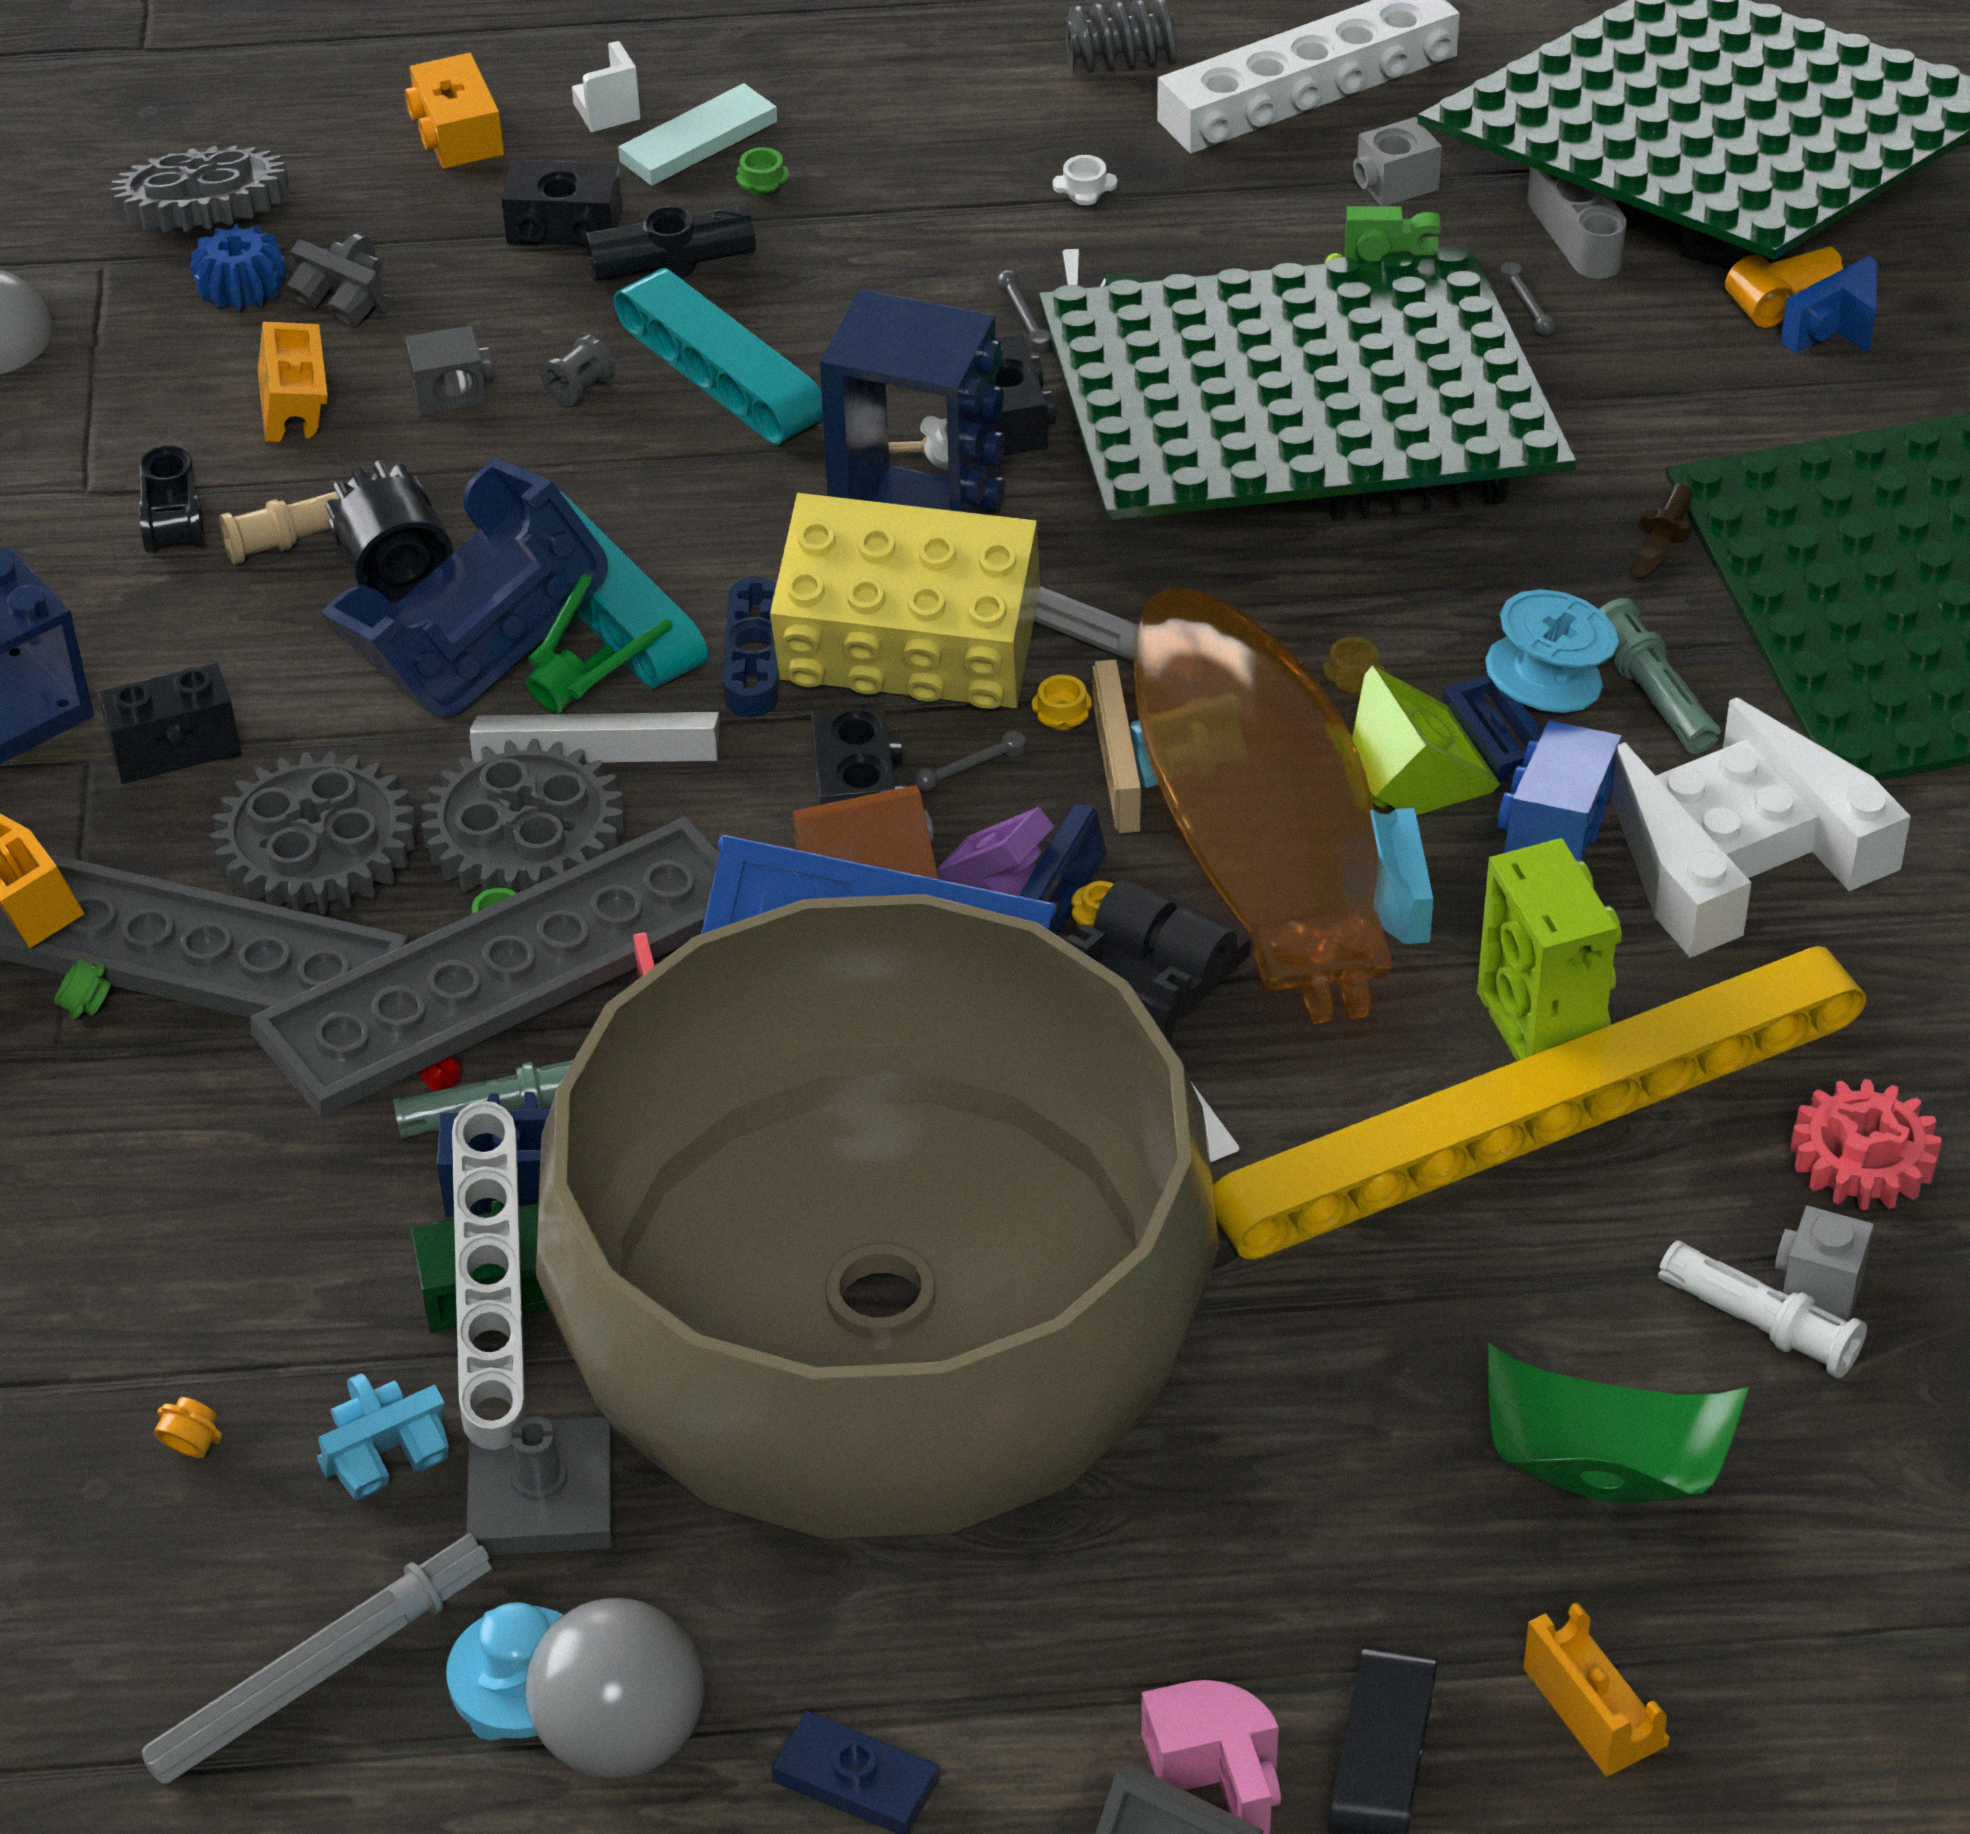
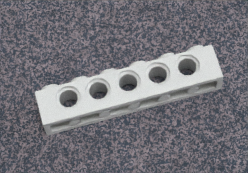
M1372 0L1158 77L1157 121L1190 154L1456 57L1460 13L1446 0Z

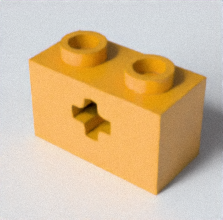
M471 52L410 66L412 88L405 89L408 112L412 120L418 119L423 146L425 150L434 149L442 169L504 155L499 111Z

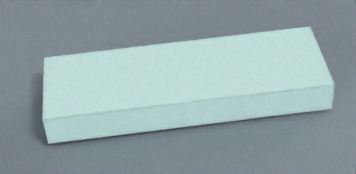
M743 83L618 146L619 161L653 186L776 123L777 108Z

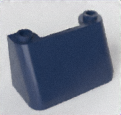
M497 457L493 458L472 477L466 485L463 495L464 509L479 531L398 603L392 606L387 598L378 590L360 585L343 591L320 611L322 616L342 639L422 708L442 717L456 715L468 707L547 635L568 596L583 574L590 575L592 581L580 605L598 590L604 582L608 571L607 557L603 548L551 480Z

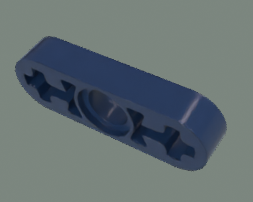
M750 577L737 582L730 589L728 597L723 667L724 699L727 708L732 713L742 717L765 715L776 707L779 700L780 679L770 617L777 583L764 577ZM752 605H761V618L750 617ZM750 641H761L768 644L765 649L756 652H747L739 648L743 643ZM746 675L757 676L758 682L754 689H746Z

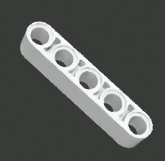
M480 1101L471 1103L463 1108L455 1118L452 1129L458 1387L461 1419L465 1434L477 1446L484 1449L497 1450L512 1444L513 1426L517 1421L526 1417L518 1156L516 1131L512 1116L506 1108L495 1102ZM483 1133L494 1134L502 1139L501 1144L497 1148L487 1152L475 1151L467 1145L473 1137ZM484 1198L496 1199L505 1206L500 1213L489 1218L477 1217L469 1211L472 1204ZM488 1263L497 1264L507 1271L503 1279L490 1285L480 1284L471 1278V1274L476 1268ZM488 1330L500 1331L509 1338V1341L503 1348L494 1352L481 1351L472 1344L477 1335ZM491 1397L502 1398L511 1405V1409L501 1419L494 1421L484 1420L474 1413L478 1403L484 1399Z

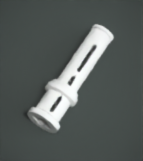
M1677 1240L1669 1247L1660 1264V1269H1662L1658 1273L1660 1281L1680 1290L1682 1289L1698 1297V1299L1758 1327L1760 1330L1770 1334V1340L1774 1343L1775 1348L1783 1352L1795 1349L1825 1364L1827 1374L1835 1378H1842L1849 1371L1863 1346L1867 1332L1865 1322L1857 1318H1852L1849 1322L1815 1306L1814 1297L1807 1293L1793 1292L1787 1295L1779 1290L1777 1291L1739 1270L1700 1253V1251L1686 1245L1682 1241Z

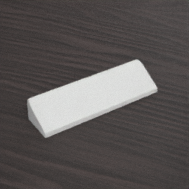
M719 712L477 716L470 728L472 759L476 763L482 760L481 748L484 746L498 755L504 753L506 741L511 740L515 744L517 751L526 750L532 739H537L540 751L546 752L557 741L562 742L563 754L566 757L581 748L585 750L586 763L601 760L603 763L717 761L720 715Z

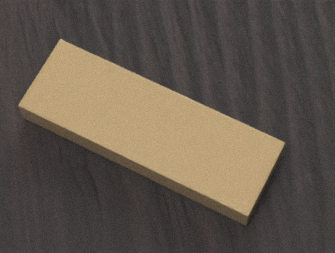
M1095 661V666H1092V706L1115 829H1118L1119 834L1140 832L1141 787L1117 661Z

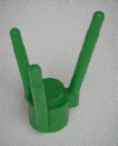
M583 574L568 596L544 641L528 657L535 670L525 679L526 687L539 704L547 710L558 714L574 698L580 699L595 683L670 631L673 627L672 621L669 619L661 621L616 653H614L611 645H605L584 662L568 650H562L559 654H555L553 651L592 581L590 575Z

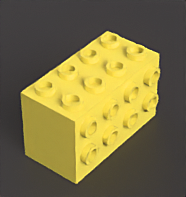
M797 493L770 612L779 679L792 681L804 687L828 685L851 688L862 694L886 692L910 695L917 700L927 702L939 699L968 702L984 709H993L999 706L1017 708L1040 592L1037 521Z

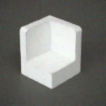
M620 41L608 43L609 68L587 73L583 76V84L572 86L573 104L591 132L640 119L636 67Z

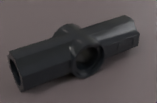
M747 204L691 214L682 207L662 206L649 212L644 219V223L586 233L585 245L594 281L648 271L653 273L661 268H666L679 278H683L694 271L697 262L754 252L756 250V238L751 213Z

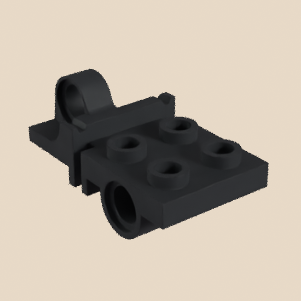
M1121 879L1104 896L1095 917L1094 928L1082 924L1078 927L1077 937L1070 934L1065 938V941L1128 981L1169 1042L1173 1037L1176 1014L1182 1017L1250 956L1253 936L1146 884L1140 887L1130 881Z

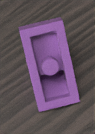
M1037 807L971 834L937 868L938 879L1019 896L1037 866L1034 861L1041 854V850L1037 845L1052 830L1054 825L1041 808Z

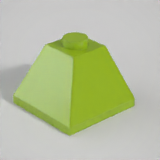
M1373 665L1369 668L1363 678L1349 752L1350 760L1363 778L1359 782V787L1368 799L1383 809L1388 805L1397 809L1415 808L1416 815L1490 794L1500 785L1446 704Z

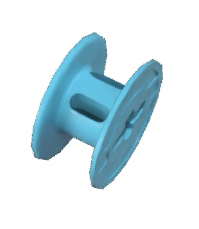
M1543 589L1520 592L1506 600L1500 612L1502 629L1507 636L1492 644L1485 658L1487 673L1496 686L1517 702L1542 711L1558 713L1580 711L1597 702L1603 684L1600 671L1596 666L1612 658L1619 643L1616 627L1608 617L1586 600L1564 592Z

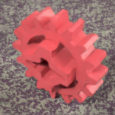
M1868 1079L1863 1080L1860 1091H1851L1843 1080L1836 1082L1833 1097L1818 1089L1813 1092L1811 1106L1801 1105L1798 1109L1796 1125L1793 1127L1790 1151L1797 1153L1795 1169L1797 1172H1812L1809 1187L1813 1191L1823 1189L1826 1186L1833 1188L1832 1202L1838 1205L1849 1195L1857 1197L1860 1210H1868L1871 1198H1880L1888 1209L1895 1208L1898 1192L1914 1200L1919 1196L1921 1183L1931 1184L1941 1147V1137L1934 1135L1937 1122L1935 1117H1919L1922 1101L1918 1098L1910 1099L1904 1103L1897 1100V1086L1891 1085L1882 1094L1874 1092L1872 1081Z

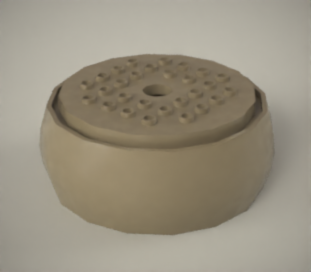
M927 894L803 899L691 938L606 1003L556 1090L541 1137L536 1276L548 1310L597 1406L624 1441L707 1505L823 1539L951 1534L1067 1489L1151 1412L1169 1379L1209 1285L1218 1249L1209 1144L1203 1107L1183 1063L1129 982L1037 922ZM875 1273H891L904 1277L914 1284L919 1291L915 1303L904 1312L890 1317H870L859 1314L846 1305L842 1297L846 1289L857 1279Z

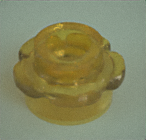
M1345 637L1332 645L1329 661L1324 663L1323 671L1326 678L1331 682H1335L1342 690L1358 692L1362 689L1364 674L1373 665L1383 670V666L1379 664L1378 649L1371 641L1361 637Z

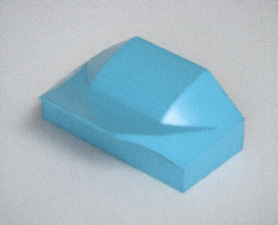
M1415 808L1395 809L1390 814L1378 813L1372 809L1370 813L1378 850L1369 863L1366 881L1375 924L1403 944L1430 943L1433 894Z

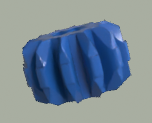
M237 223L233 229L226 231L215 228L214 237L204 236L199 238L198 249L191 252L192 261L190 266L197 291L200 293L202 301L214 302L217 310L235 306L241 312L244 306L248 305L262 308L263 299L279 297V286L285 283L286 265L284 256L281 255L280 245L276 241L275 234L263 233L259 225L248 229H241Z

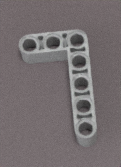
M1530 167L1527 194L1528 205L1574 269L1581 275L1594 279L1609 278L1616 275L1622 266L1627 223L1624 214L1615 203L1618 200Z

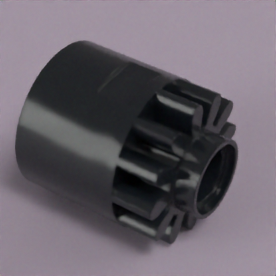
M377 460L373 465V470L364 472L362 468L356 466L352 469L353 478L348 483L343 481L335 482L334 489L339 499L326 501L325 507L331 517L328 520V524L358 585L374 588L384 595L390 603H398L453 554V547L417 476H410L404 464L401 463L393 467L389 473L384 462Z

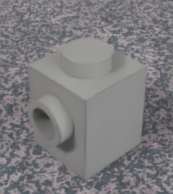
M1806 1205L1798 1231L1785 1229L1778 1249L1775 1269L1786 1271L1783 1293L1787 1295L1793 1292L1807 1293L1814 1297L1815 1306L1849 1322L1864 1278L1874 1224Z

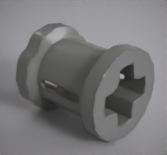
M589 334L583 335L575 341L572 351L560 359H549L542 365L540 372L542 383L547 392L558 403L565 406H573L581 400L583 391L595 382H606L615 374L614 358L601 340L595 339ZM591 358L596 359V362L594 364H591L589 362ZM563 376L567 379L565 383L560 382Z

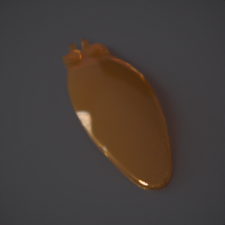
M1187 588L1163 590L1148 601L1140 618L1134 647V686L1145 747L1167 805L1203 870L1233 913L1249 930L1250 940L1265 991L1301 987L1306 1008L1309 1011L1308 1015H1310L1313 1024L1332 1020L1333 1000L1329 992L1328 983L1338 982L1351 1019L1370 1016L1372 1003L1367 979L1386 977L1393 962L1377 910L1373 909L1378 866L1377 843L1370 813L1374 808L1367 776L1353 739L1339 712L1319 683L1286 647L1259 624L1235 607L1207 593Z

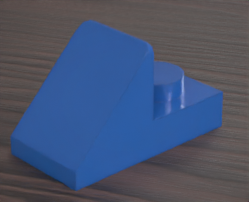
M1867 256L1788 297L1786 300L1781 343L1794 353H1798L1819 341L1828 339L1832 334L1838 332L1864 352H1869L1876 315L1877 261L1871 256Z

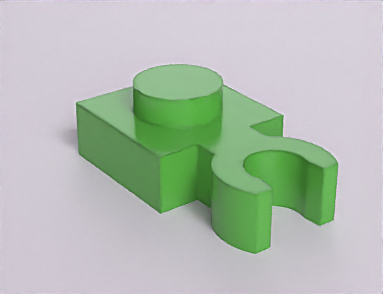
M1347 206L1345 257L1355 260L1380 261L1383 255L1400 251H1410L1413 255H1435V252L1439 249L1438 237H1423L1422 235L1428 233L1440 234V215L1433 212H1423L1413 216L1411 219H1402V206Z

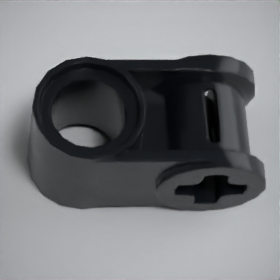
M161 445L152 448L143 455L139 465L141 482L139 517L146 553L155 552L158 545L193 542L195 547L205 546L202 509L190 453L177 445Z

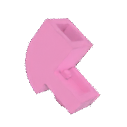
M1211 1680L1184 1682L1142 1692L1141 1735L1155 1776L1182 1790L1219 1782L1230 1814L1264 1830L1263 1834H1270L1271 1807L1281 1804L1280 1787L1275 1769H1277L1279 1726L1265 1704L1253 1694L1240 1687Z

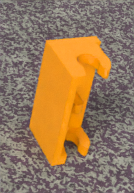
M263 322L258 378L265 442H281L286 431L285 421L293 416L305 419L303 423L305 438H311L318 429L321 404H327L328 396L319 324Z
M1574 1603L1568 1612L1570 1616L1569 1621L1557 1632L1554 1623L1546 1613L1528 1622L1523 1669L1603 1774L1608 1777L1668 1746L1670 1737L1665 1732L1667 1715L1658 1703L1653 1700L1648 1702L1645 1707L1589 1635L1590 1617L1580 1604Z

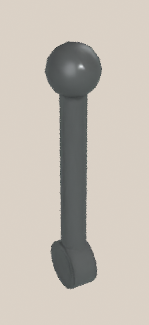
M1516 262L1502 264L1500 267V279L1505 283L1513 285L1535 319V331L1541 336L1553 334L1556 329L1555 319L1543 313L1523 282L1522 266Z
M1011 270L1001 272L997 279L998 286L1001 290L1008 292L1028 329L1029 348L1036 352L1048 350L1051 345L1049 332L1045 329H1040L1017 287L1019 283L1018 275Z
M1018 731L1007 732L1002 736L1001 743L935 770L929 768L918 770L915 773L913 782L920 791L930 792L936 787L938 781L1004 754L1020 756L1026 749V737Z

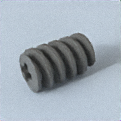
M1133 0L1128 15L1123 4L1120 1H1114L1111 4L1108 17L1101 4L1093 3L1087 19L1079 5H1072L1070 7L1065 34L1067 58L1071 73L1074 71L1077 57L1083 58L1088 71H1094L1098 55H1103L1109 69L1115 68L1118 53H1124L1129 67H1135L1139 51L1145 52L1150 66L1156 65L1158 53L1161 49H1165L1171 64L1176 62L1177 48L1173 15L1168 10L1164 0H1152L1149 13L1142 0Z

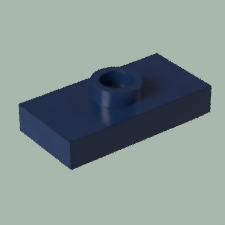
M807 1710L771 1767L774 1783L896 1834H909L940 1780L938 1764Z

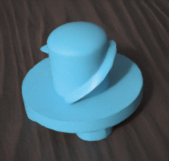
M508 1603L485 1612L482 1618L470 1625L457 1639L447 1662L448 1689L454 1707L470 1724L473 1733L479 1738L498 1740L501 1738L538 1736L527 1710L525 1689L527 1670L530 1659L541 1637L563 1614L526 1603Z

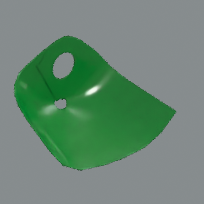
M1488 1342L1489 1410L1495 1448L1502 1459L1526 1475L1589 1500L1613 1503L1678 1500L1703 1494L1714 1484L1732 1444L1749 1387L1717 1394H1674L1627 1388L1548 1372L1516 1360Z

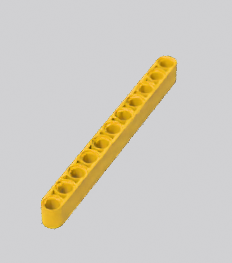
M1816 946L1235 1170L1223 1176L1213 1185L1216 1221L1241 1257L1254 1260L1268 1256L1836 1032L1848 1026L1859 1016L1866 1004V994L1826 947Z

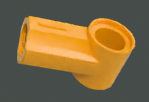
M1832 246L1771 264L1761 255H1749L1738 261L1731 268L1725 280V287L1757 326L1762 328L1773 327L1784 321L1788 297L1842 270V259Z

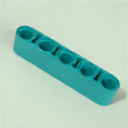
M661 268L615 293L613 301L615 311L620 322L630 334L770 443L779 445L823 420L822 393L818 385L808 375L670 270Z
M561 492L603 548L608 564V571L604 582L595 593L577 608L575 614L606 645H611L614 653L665 619L671 620L673 627L670 631L624 663L650 689H656L705 665L708 661L707 646L695 623Z

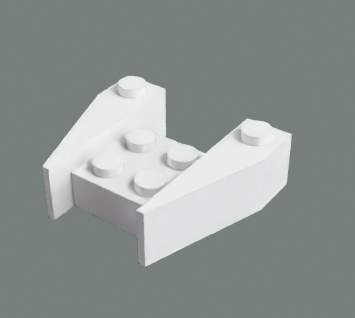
M1739 698L1729 701L1723 749L1655 776L1625 742L1617 745L1611 794L1612 803L1654 917L1690 958L1744 936L1752 883L1748 879L1811 852L1820 859L1848 891L1901 870L1911 816L1871 775Z

